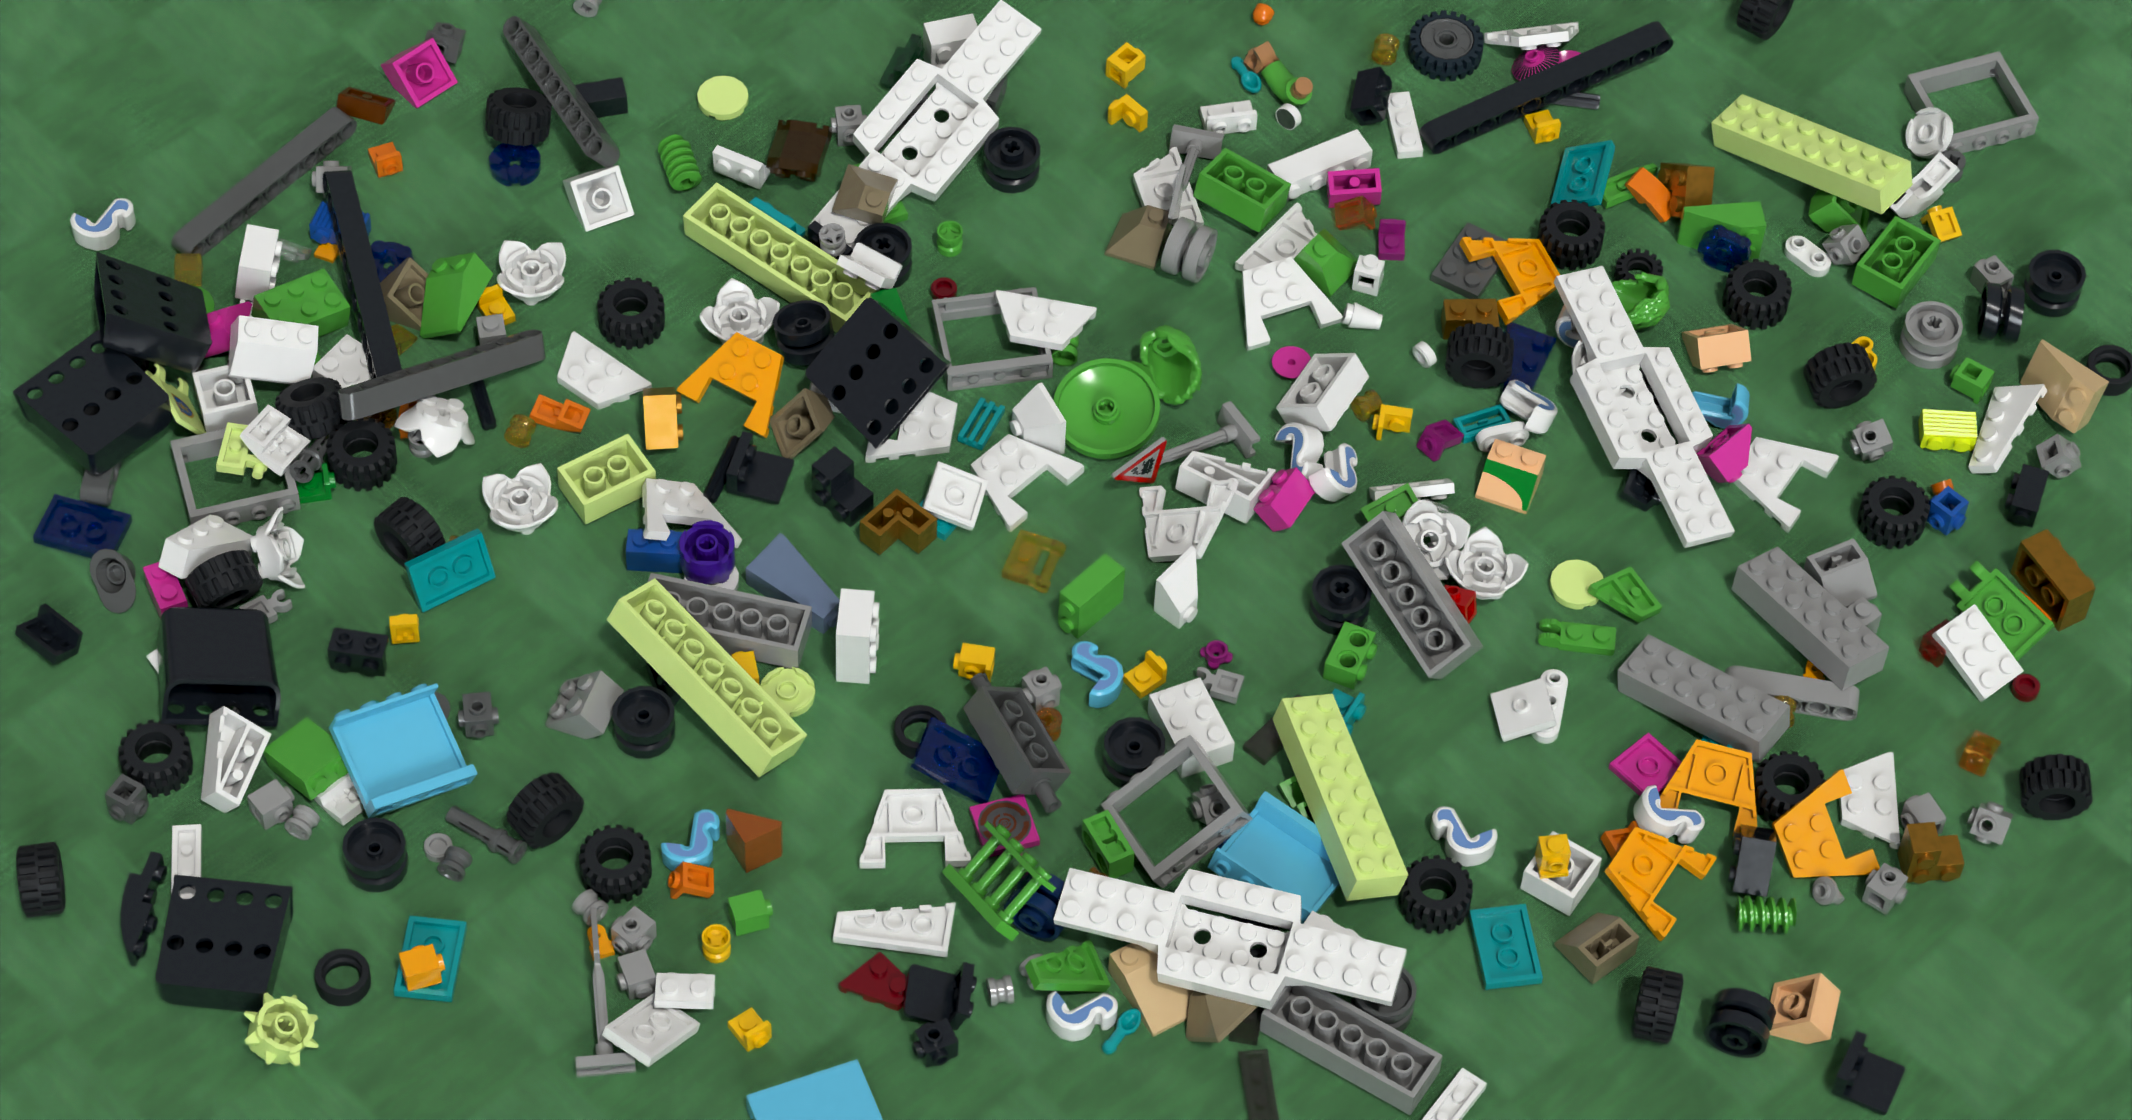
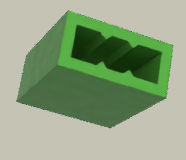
M1104 553L1059 592L1058 624L1061 629L1066 633H1071L1078 639L1122 602L1125 568Z
M305 717L265 747L264 750L269 768L309 800H313L317 795L324 792L330 785L348 773L333 737L308 717Z

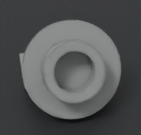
M1829 876L1819 877L1814 882L1812 894L1817 903L1821 905H1830L1832 903L1839 905L1845 900L1838 890L1836 882Z

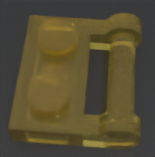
M1020 529L1002 570V578L1034 587L1038 592L1047 593L1051 586V576L1059 558L1064 555L1067 547L1058 540ZM1042 551H1049L1050 554L1041 575L1033 574Z

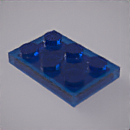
M54 494L33 535L34 543L92 558L97 551L107 548L118 551L132 523L131 514Z
M934 717L927 723L910 766L979 804L989 801L1000 773L999 769L994 765L988 750L981 742Z

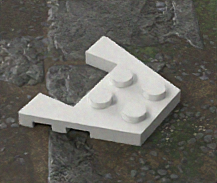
M1292 257L1243 271L1241 274L1247 351L1269 345L1271 340L1262 321L1265 318L1309 305L1320 329L1341 323L1343 320L1342 314Z
M928 392L900 425L898 440L888 439L877 449L868 441L866 463L876 462V459L887 457L889 460L899 459L902 455L915 454V457L949 453L958 403Z
M1010 434L1006 435L971 464L970 469L973 475L988 480L985 495L989 496L996 513L1002 517L1005 522L1004 526L1009 532L1024 522L1028 515V512L1011 498L1043 472L1048 470L1066 486L1084 473V465Z
M1756 437L1750 445L1748 466L1741 471L1743 475L1733 483L1752 501L1756 500L1765 508L1764 512L1770 518L1774 517L1781 523V528L1789 533L1799 519L1801 510L1780 500L1779 497L1801 466L1827 478L1837 464L1839 456Z
M646 478L642 486L643 508H645L643 524H645L643 531L644 539L666 541L670 535L666 523L692 525L699 521L711 520L723 524L729 533L731 531L734 536L735 548L739 547L742 541L741 537L711 502L703 496V493L694 483Z
M1233 479L1211 481L1207 506L1163 510L1166 490L1162 486L1140 487L1139 493L1143 499L1142 514L1146 521L1145 536L1148 557L1153 562L1176 561L1192 546L1196 549V559H1201L1238 484Z
M942 789L884 790L874 818V824L871 832L868 834L866 846L860 857V869L885 868V843L944 841L945 867L948 864L954 867H966L971 861V855L969 851L967 852L961 832L957 829L954 816Z

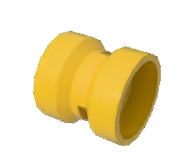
M712 924L702 932L703 956L711 963H722L731 954L730 931L725 926Z

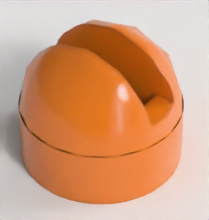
M1258 3L1253 10V20L1258 25H1266L1272 20L1275 12L1270 6Z
M1951 479L1930 485L1934 495L1940 494L1947 486L1954 490Z

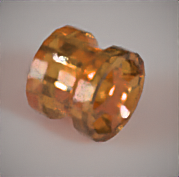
M1042 708L1036 714L1054 742L1061 735L1062 715L1054 708Z

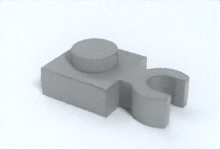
M279 589L272 594L270 599L267 600L264 595H261L240 606L239 609L261 610L268 616L269 624L278 620L277 612L284 613L292 609V601L288 599L285 602H279L285 598L284 590Z
M1197 668L1196 676L1204 678L1202 682L1206 689L1210 690V697L1234 704L1237 703L1245 676L1218 669L1215 675L1211 674L1207 668Z

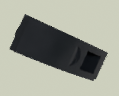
M152 851L141 875L130 872L122 897L121 929L126 954L132 967H136L140 957L143 958L148 948V937L157 928L158 917L155 916L153 906L157 898V887L159 883L164 882L167 875V866L164 865L162 854Z

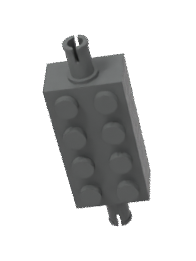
M986 673L976 674L970 680L976 693L963 707L971 725L974 726L981 738L982 744L992 757L994 765L999 769L1006 781L1009 790L1013 794L1037 795L1046 813L1055 812L1062 805L1055 792L1070 776V769L1022 688L995 687L991 685Z

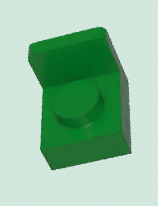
M322 463L323 472L314 473L313 478L309 482L300 483L296 481L300 504L332 500L331 489L336 488L334 472L328 473L327 463Z

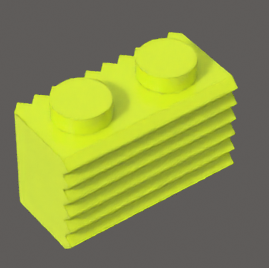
M1922 409L1918 421L1920 447L1934 451L1940 449H1953L1958 452L1973 451L1977 440L1976 412Z

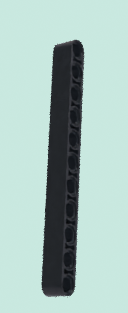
M1659 21L1651 22L1430 120L1420 128L1419 134L1433 154L1442 153L1660 56L1671 49L1674 41Z
M351 170L323 172V190L370 379H374L402 370L352 172Z

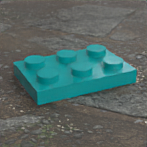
M1612 140L1565 148L1551 204L1555 202L1560 204L1561 200L1571 202L1573 199L1577 200L1578 203H1588V207L1601 205L1616 148Z
M478 528L404 563L418 608L422 612L496 578L483 534Z
M1526 904L1469 910L1468 916L1485 990L1541 984L1543 976Z
M409 916L402 952L411 950L418 945L426 946L433 944L435 953L442 954L445 970L441 971L442 983L408 992L399 962L394 996L444 1002L453 1001L467 932V922Z

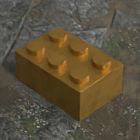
M2048 529L2022 540L2010 573L2031 599L2052 619L2051 622H2053L2058 632L2084 620L2096 589L2092 579L2083 573L2078 567L2076 560L2069 556L2059 539L2054 537Z

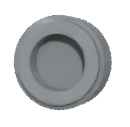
M435 833L427 837L424 842L425 856L430 861L436 863L444 860L446 849L449 846H453L450 837L443 833Z

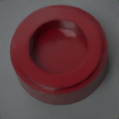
M941 277L934 280L931 284V297L933 300L957 296V284L950 278Z
M2030 674L2018 675L2014 678L2011 686L2013 696L2022 702L2035 700L2040 691L2038 679Z

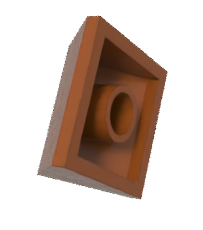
M727 808V844L745 873L782 857V821Z

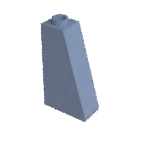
M779 533L746 567V584L766 597L812 606V627L824 634L830 627L833 628L837 625L840 600L783 534Z

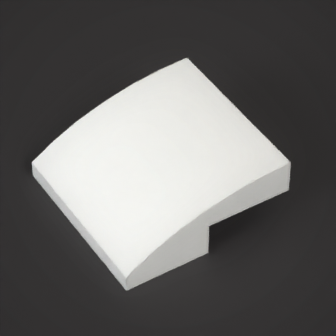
M268 404L243 430L240 437L249 450L264 465L281 477L290 468L292 463L299 458L300 453L308 448L310 440L290 428L288 425L291 419Z
M349 773L342 776L314 798V801L342 826L365 810Z

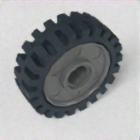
M1441 10L1440 15L1434 11L1431 12L1430 17L1425 14L1421 20L1418 19L1411 28L1408 40V56L1411 64L1414 63V68L1417 71L1421 69V74L1424 76L1430 73V79L1433 80L1439 76L1440 81L1443 82L1446 81V77H1449L1450 82L1456 81L1457 76L1461 80L1466 77V74L1469 76L1473 74L1474 69L1476 70L1481 62L1484 40L1480 27L1478 25L1474 26L1475 21L1471 18L1466 21V15L1464 14L1456 17L1457 12L1451 11V14L1447 15L1446 10Z

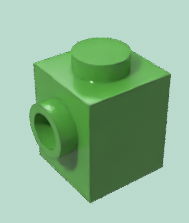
M761 889L728 898V913L736 936L770 928L769 916H773V909L770 900L764 899Z

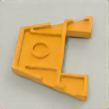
M1463 237L1459 242L1469 262L1493 256L1512 288L1515 296L1497 301L1498 313L1505 325L1510 324L1557 289L1554 280L1560 274L1540 239L1508 238L1507 241H1494L1490 237H1483L1482 240H1472L1471 237Z
M736 332L693 372L676 391L700 403L712 380L756 401L743 426L767 438L769 434V421L774 410L775 392L778 391L784 357Z
M1696 739L1660 795L1661 808L1678 809L1681 794L1685 793L1739 807L1734 827L1735 832H1739L1741 824L1757 827L1752 753Z
M1843 769L1835 771L1830 778L1818 785L1813 792L1772 823L1788 870L1793 878L1869 875L1873 869L1876 871L1880 869L1874 850L1871 848L1847 858L1844 857L1825 803L1852 793Z
M1634 827L1604 872L1659 941H1662L1677 918L1653 902L1656 895L1677 864L1702 880L1717 857L1709 853L1706 855L1694 851L1693 847L1676 845L1668 842V838Z

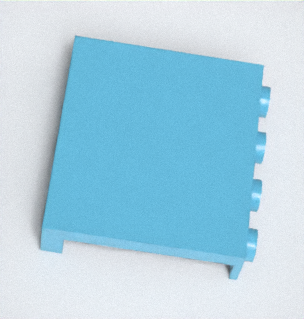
M426 683L420 684L411 689L409 693L402 695L401 692H397L379 703H376V701L367 702L359 710L353 712L350 709L343 710L334 716L335 718L328 727L368 818H373L470 784L478 774L473 764L467 766L435 696V692L439 687L437 683L427 686Z
M1265 791L1250 813L1253 819L1235 832L1221 849L1217 848L1208 868L1222 877L1301 895V924H1303L1312 911L1317 913L1340 884L1316 825Z
M858 1059L746 1095L747 1112L750 1119L883 1120Z

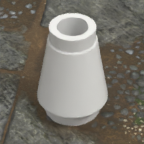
M1356 302L1353 304L1347 303L1342 324L1348 325V328L1379 330L1383 315Z

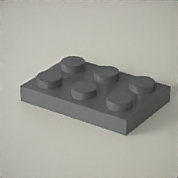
M1467 222L1431 274L1430 281L1468 299H1479L1500 267L1493 256L1469 262L1459 242L1463 237H1471L1472 240H1482L1483 237L1493 238L1494 241L1507 240Z

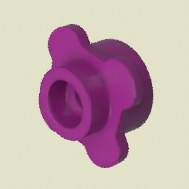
M1219 640L1209 642L1206 647H1202L1200 650V656L1208 661V666L1211 669H1217L1219 665L1225 662L1229 663L1233 659L1232 653L1228 652L1227 645Z

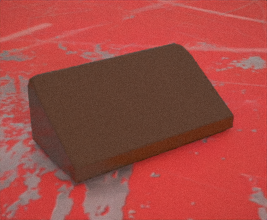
M347 87L338 94L337 108L349 116L382 125L389 117L396 100Z

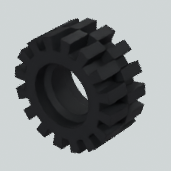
M1636 248V252L1633 253L1632 249L1627 251V255L1623 252L1620 258H1618L1614 281L1621 279L1636 280L1634 275L1629 272L1631 270H1641L1645 273L1662 276V261L1660 259L1656 260L1657 255L1654 253L1650 256L1649 250L1645 249V252L1641 253V249Z

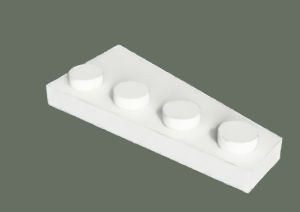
M2044 384L1994 388L1968 466L1972 474L1996 473L2012 449L2011 442L2016 436H2020L2024 430L2023 423L2026 418L2032 416L2037 409L2036 402L2039 398H2044L2047 393Z
M956 902L945 903V906L932 907L930 904L919 905L917 909L902 910V907H892L889 911L876 912L875 909L837 912L833 942L947 957Z

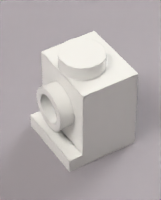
M1372 254L1366 256L1359 255L1354 270L1352 290L1377 296L1384 277L1385 261L1378 260ZM1361 277L1374 279V284L1360 281Z

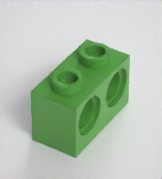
M1345 621L1326 659L1323 679L1354 690L1358 680L1363 681L1368 669L1366 665L1368 659L1373 660L1377 652L1378 645L1374 644L1376 632Z
M1107 809L1084 819L1082 822L1081 838L1104 876L1115 879L1132 872L1135 853L1109 810Z

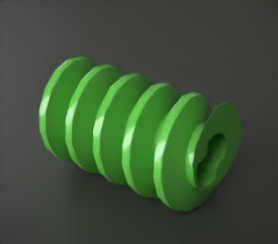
M677 134L669 135L662 139L657 146L658 153L660 154V159L663 162V167L671 187L677 191H685L698 186L702 181V175L699 173V167L696 165V159L694 158L690 143L683 140V137Z
M1749 895L1744 896L1742 903L1740 897L1737 896L1735 920L1738 931H1742L1744 924H1748L1750 932H1753L1756 924H1759L1762 933H1765L1767 925H1771L1773 933H1776L1779 925H1781L1784 934L1788 933L1790 926L1795 927L1797 918L1795 898H1791L1787 905L1784 897H1780L1776 904L1773 897H1768L1764 904L1761 896H1757L1753 903Z

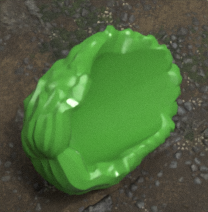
M1641 272L1634 275L1636 280L1621 279L1611 282L1635 331L1655 326L1670 309L1669 285L1663 276Z
M1169 325L1159 326L1154 331L1146 332L1141 336L1139 340V357L1141 364L1146 366L1153 375L1159 399L1171 405L1183 404L1186 400L1192 399L1193 393L1196 390L1200 391L1202 369L1198 353L1190 337L1181 330Z

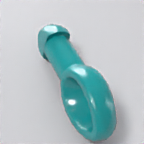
M1238 56L1233 57L1230 64L1241 76L1243 88L1248 92L1258 93L1262 87L1260 77L1255 72L1249 71L1246 68L1242 58Z
M1129 1009L1120 1015L1117 1020L1116 1030L1102 1044V1051L1105 1054H1113L1126 1035L1133 1034L1138 1029L1141 1023V1013L1138 1009Z

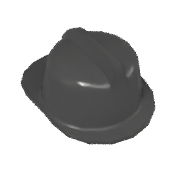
M106 548L97 551L90 561V573L100 599L109 611L114 613L126 612L132 607L136 597L134 582L136 570L134 564L129 558L113 549Z

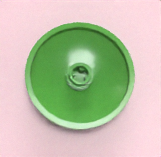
M1095 359L1075 367L1062 379L1053 399L1066 420L1065 442L1067 445L1085 456L1097 459H1114L1135 452L1152 437L1160 419V399L1154 382L1136 365L1119 359Z

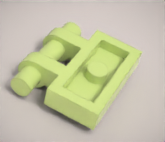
M227 422L216 464V472L244 476L245 468L249 467L253 469V478L262 479L263 473L267 471L268 467L255 455L249 454V448L240 437L248 425Z

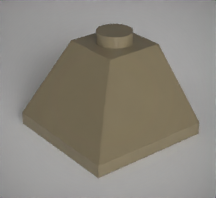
M848 164L832 212L869 224L884 223L898 179Z
M1146 205L1122 214L1105 251V255L1154 270L1171 232L1172 219H1168L1169 211Z
M411 257L406 258L380 285L389 320L420 331L426 278L429 274Z
M804 388L770 418L769 422L782 457L793 459L824 432L835 416L825 395Z
M1194 991L1189 999L1186 1038L1188 1041L1220 1043L1258 1006Z

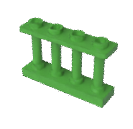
M987 821L984 826L993 835L965 868L961 867L958 870L951 864H948L942 873L995 930L1013 941L1019 934L1012 925L1015 921L1013 917L1041 885L1051 892H1054L1056 887L1049 881L1052 875L1040 865L1036 867L1039 862L1027 851L1023 853L1025 847L1015 838L1009 839L1012 834L999 823L995 827ZM1002 844L1006 850L978 882H972L975 878L973 875L995 849ZM1015 858L1019 864L991 896L987 895L986 897L985 895L988 892L986 889L1010 861ZM1028 871L1033 876L1032 879L1005 910L1001 909L999 911L1001 901Z

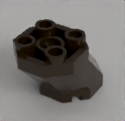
M778 120L777 131L767 158L766 168L770 170L771 174H775V177L790 179L792 174L795 177H799L800 180L815 182L816 177H821L822 165L831 141L833 129L826 125H823V129L816 128L817 123L787 120L785 122L784 120Z

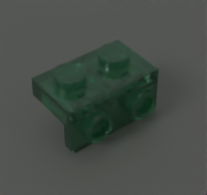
M912 34L905 48H896L880 80L882 87L892 89L916 59L922 60L925 50L921 47L922 36Z

